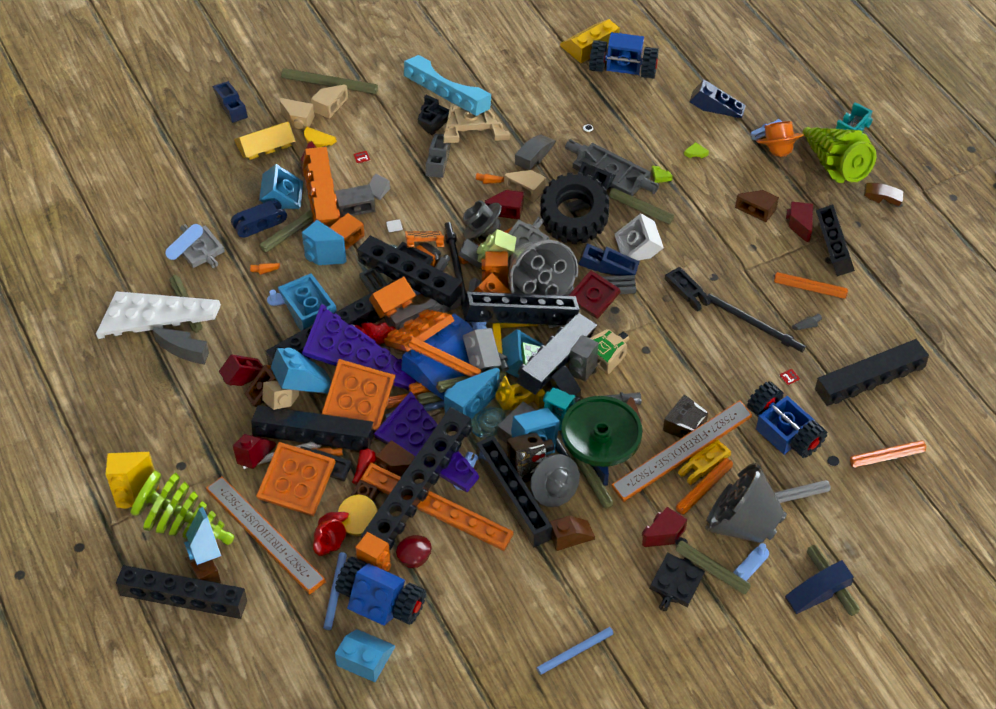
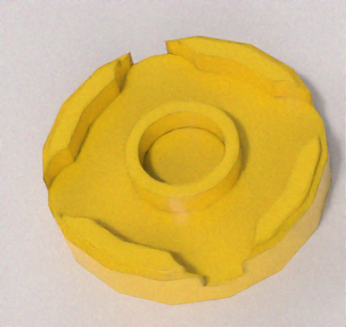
M359 494L345 499L338 509V512L349 513L348 518L342 523L345 526L346 532L354 536H361L378 511L377 506L370 498Z

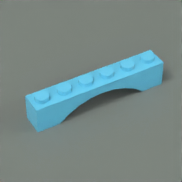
M420 55L404 61V76L475 116L490 109L491 94L479 87L465 86L445 79L433 69L431 61Z

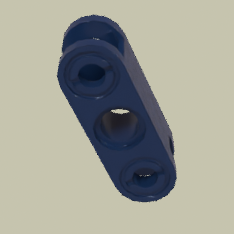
M274 199L235 214L231 218V224L236 229L238 236L245 238L283 223L287 219V213L284 209H281V203Z

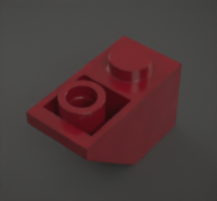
M666 507L663 512L657 513L653 524L646 526L643 530L642 546L654 547L675 544L686 531L687 519Z

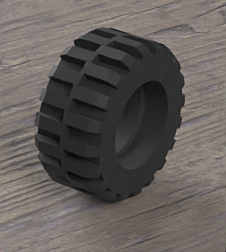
M571 172L567 173V176H563V174L557 176L556 181L552 179L549 182V186H545L541 195L540 216L544 220L542 224L549 234L552 232L553 238L556 240L560 238L563 243H567V241L572 242V244H577L579 241L586 243L589 238L591 240L595 239L597 233L601 234L609 217V196L605 187H601V182L597 179L594 181L592 176L587 175L586 177L583 176V173L579 172L577 175ZM580 199L588 203L592 209L585 216L571 218L563 215L558 210V207L566 200Z

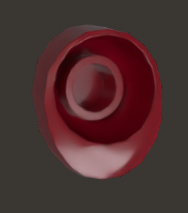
M420 535L404 538L396 549L399 561L407 568L422 566L431 554V542L426 537Z

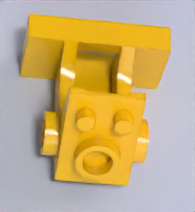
M506 376L499 383L500 386L495 397L503 410H514L523 401L526 404L535 401L538 408L544 406L543 398L546 393L543 388L534 395L518 383L510 385ZM518 393H521V394H522V396H514V395H515V394H518Z

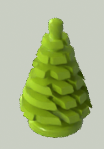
M806 127L803 129L802 134L807 138L811 149L817 154V157L821 160L820 163L836 182L844 183L845 180L859 182L868 176L875 165L876 149L868 136L862 133L863 131L817 127L812 129Z
M155 470L139 492L130 514L139 516L148 503H151L153 507L144 522V530H152L160 519L156 533L162 534L176 516L169 535L176 536L184 523L187 522L188 524L182 534V537L187 538L186 533L199 508L203 507L206 510L207 505L202 501L195 512H191L198 499V495L194 491L187 498L184 505L181 506L189 490V485L186 482L182 483L173 496L180 481V476L176 472L167 481L161 494L157 493L156 489L160 483L161 474ZM211 510L207 517L215 539L230 545L234 540V534L223 530L225 524L221 520L217 525L213 524L216 514Z

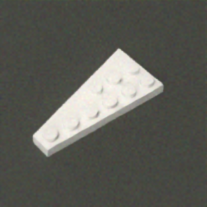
M116 291L96 332V336L100 339L105 338V335L109 334L118 336L122 335V332L133 331L134 333L153 330V327L163 328V325L168 324L178 326L180 322L191 321L196 323L214 320L221 304L219 300Z

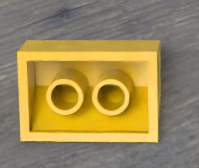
M607 19L560 43V46L578 62L583 63L590 59L593 40L607 42L608 49L611 32L619 33L620 27L610 19Z
M288 121L235 138L234 141L243 158L248 157L249 160L258 158L259 153L265 152V154L275 152V148L280 146L282 149L292 146L291 143L295 142Z
M150 452L108 453L106 477L117 508L127 509L132 507L145 482L155 471Z

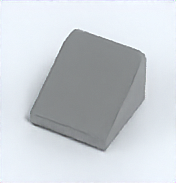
M375 174L369 183L373 196L379 200L390 190V181L378 174Z

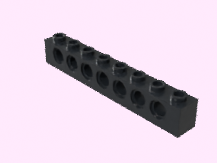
M395 281L384 285L335 313L347 324L362 327V323L374 324L380 321L385 316L379 317L369 298L373 293ZM313 325L265 350L268 365H272L277 348H292L302 354Z
M452 407L448 409L361 534V539L369 532L389 544V551L392 549L396 536L402 534L409 517L412 518L415 515L420 501L423 502L426 499L431 485L437 483L442 469L448 467L453 453L459 451L464 437L470 435L473 428L470 417ZM451 431L457 432L455 435H448ZM439 447L446 448L444 451H437ZM428 463L435 464L433 467H426ZM417 479L424 480L422 483L419 484L414 483V481ZM406 495H411V496H413V497H412L411 499H409V500H404V499H403V497L406 496ZM395 511L401 512L399 516H392V513ZM383 528L390 529L387 533L380 532Z

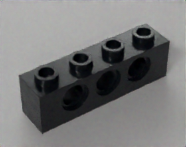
M834 205L816 210L837 277L855 271Z

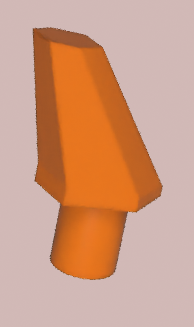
M476 174V180L482 181L483 184L504 182V177L491 174Z
M280 263L251 265L250 271L259 272L262 275L279 269Z
M312 448V450L317 449L335 456H343L342 448Z

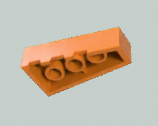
M327 147L305 149L302 169L313 221L318 220L327 227H330L340 218V211L336 207L337 197L333 189L334 185L331 177Z

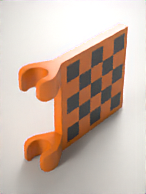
M405 231L407 248L414 247V242L436 241V247H444V235H442L441 231Z

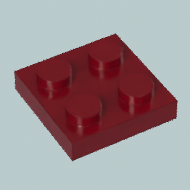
M590 270L569 296H576L578 306L598 319L621 291L620 288Z

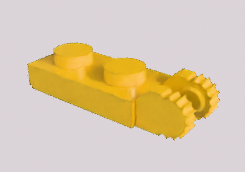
M717 440L689 459V462L679 469L678 474L683 477L693 468L695 472L688 477L687 483L690 485L694 484L701 476L703 477L715 468L724 458L731 456V451Z

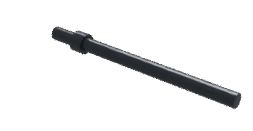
M447 222L445 223L446 243L449 244L455 277L462 281L463 294L461 295V306H463L466 289L456 247L457 238L453 232L452 224Z
M710 293L707 295L711 303L781 341V344L787 347L791 346L802 353L804 352L806 346L794 340V337L779 332Z

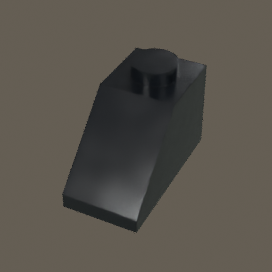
M563 366L551 377V389L555 388L569 395H575L576 403L581 400V388L568 368Z

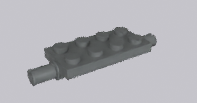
M569 139L565 145L566 150L578 156L573 162L572 167L579 171L582 162H585L616 175L610 188H616L631 196L640 188L652 194H655L659 189L658 183L649 180L651 176L650 171L594 143H591L589 146H582Z

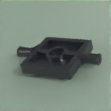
M667 552L649 588L663 597L659 609L662 610L664 606L663 611H667L671 602L679 603L688 608L705 570L693 565L691 560L686 557L684 559L678 558Z

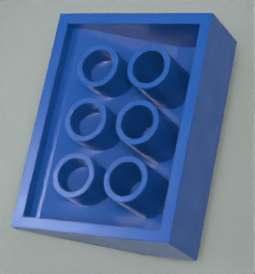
M452 314L454 322L423 342L470 364L463 335L474 329L462 318ZM413 349L405 352L402 356L401 370L442 400H444L445 392H438L436 389L437 382L465 376Z

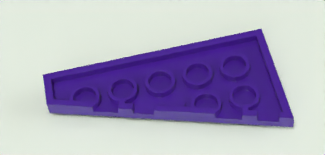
M321 303L302 355L337 366L338 360L341 359L390 373L396 376L393 385L409 390L410 384L416 383L415 379L401 370L402 359H398L390 354L388 349L380 347L376 344L375 340L352 324H347L339 315L333 314Z
M410 391L376 430L374 435L375 438L385 444L392 440L416 456L438 424ZM439 447L437 451H444L446 448ZM459 451L453 453L450 464L446 469H442L439 474L440 477L465 492H468L479 479L478 473ZM428 463L426 467H433L435 464Z

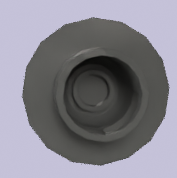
M480 200L475 202L463 215V222L467 225L464 237L468 240L476 237L487 239L488 235H492L496 229L500 230L501 224L498 216L502 206L499 203H492L487 206Z
M562 454L550 455L543 459L535 467L531 476L530 488L533 497L541 505L547 507H558L568 502L575 494L579 485L580 473L577 464L570 457Z

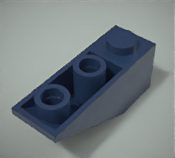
M703 80L693 90L689 101L703 111L737 118L743 117L746 106L706 80Z

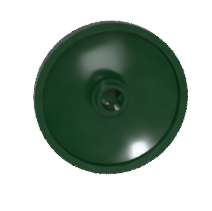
M592 396L576 402L567 410L562 421L561 435L567 450L578 460L593 466H614L627 461L638 450L642 439V423L633 408L625 402L608 396Z

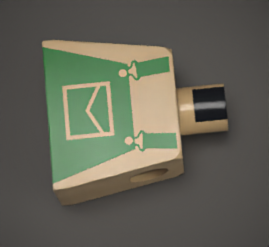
M606 329L590 338L599 343L597 366L607 375L626 356V342L629 341V336L624 331L616 335L611 330Z

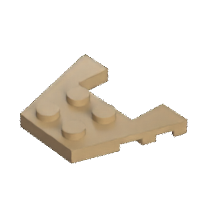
M451 104L443 143H458V131L491 129L494 141L510 140V133L503 129L501 122L496 121L495 115L490 109L475 116L463 108Z

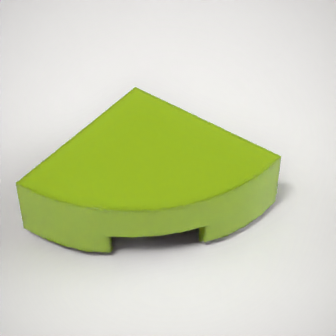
M696 142L684 151V156L688 158H704L709 155V151Z
M652 166L651 171L655 183L672 181V174L669 171H665L659 166Z

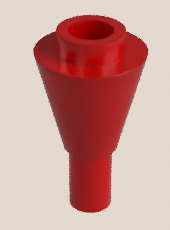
M370 449L359 451L356 474L352 480L353 484L357 485L370 463L374 464L376 462V453Z

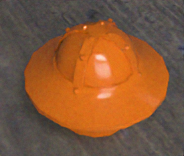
M792 121L777 122L765 125L766 138L758 139L756 142L766 145L773 155L782 157L792 152L794 143L803 137L804 134H794Z

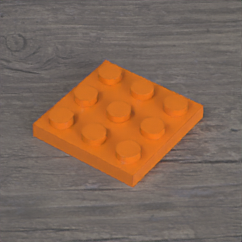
M426 309L418 314L419 317L406 321L399 330L395 329L389 332L388 337L383 340L388 347L408 352L411 350L408 344L412 337L425 341L454 322L451 314Z
M339 359L322 414L373 421L374 431H376L381 426L396 376Z
M279 442L256 497L260 500L314 517L336 461L333 458Z

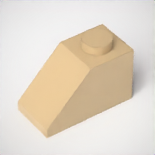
M347 85L320 89L311 99L314 112L330 119L348 99Z
M280 98L281 113L289 121L291 127L305 130L306 126L310 127L315 117L313 104Z
M532 170L511 172L504 175V188L524 192V198L532 202L543 193L546 177Z
M277 380L263 382L262 400L273 410L291 407L299 396V390L282 389Z

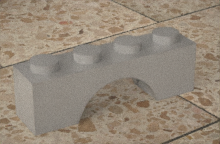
M461 296L451 308L430 299L421 305H410L405 309L400 307L397 309V313L391 317L385 316V320L389 326H394L399 330L406 321L419 317L418 314L423 310L428 309L445 313L456 309L461 305Z

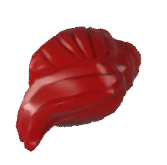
M384 322L377 325L362 323V327L353 325L375 340L378 345L385 343L383 339L388 337L389 332L396 329L394 326H388Z
M329 512L319 518L313 542V550L317 555L325 556L330 551H336L341 547L346 536V529L342 522L348 518L349 513Z

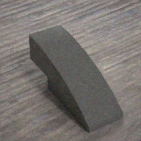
M435 134L426 162V176L441 178L444 176L451 143H443L444 134Z
M541 134L531 138L515 154V165L531 170L535 164L539 165L554 146L556 140Z
M153 327L155 342L162 348L182 359L205 365L209 354L207 341L192 339L190 332Z

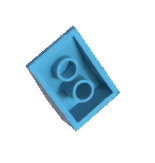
M312 273L278 287L287 308L301 331L314 324L321 303L330 312H337L336 305Z
M277 348L271 369L282 389L319 393L329 392L332 381L323 368L292 348Z
M497 367L457 382L452 388L447 389L444 394L445 414L452 407L470 417L472 422L495 398V394L500 386V369Z

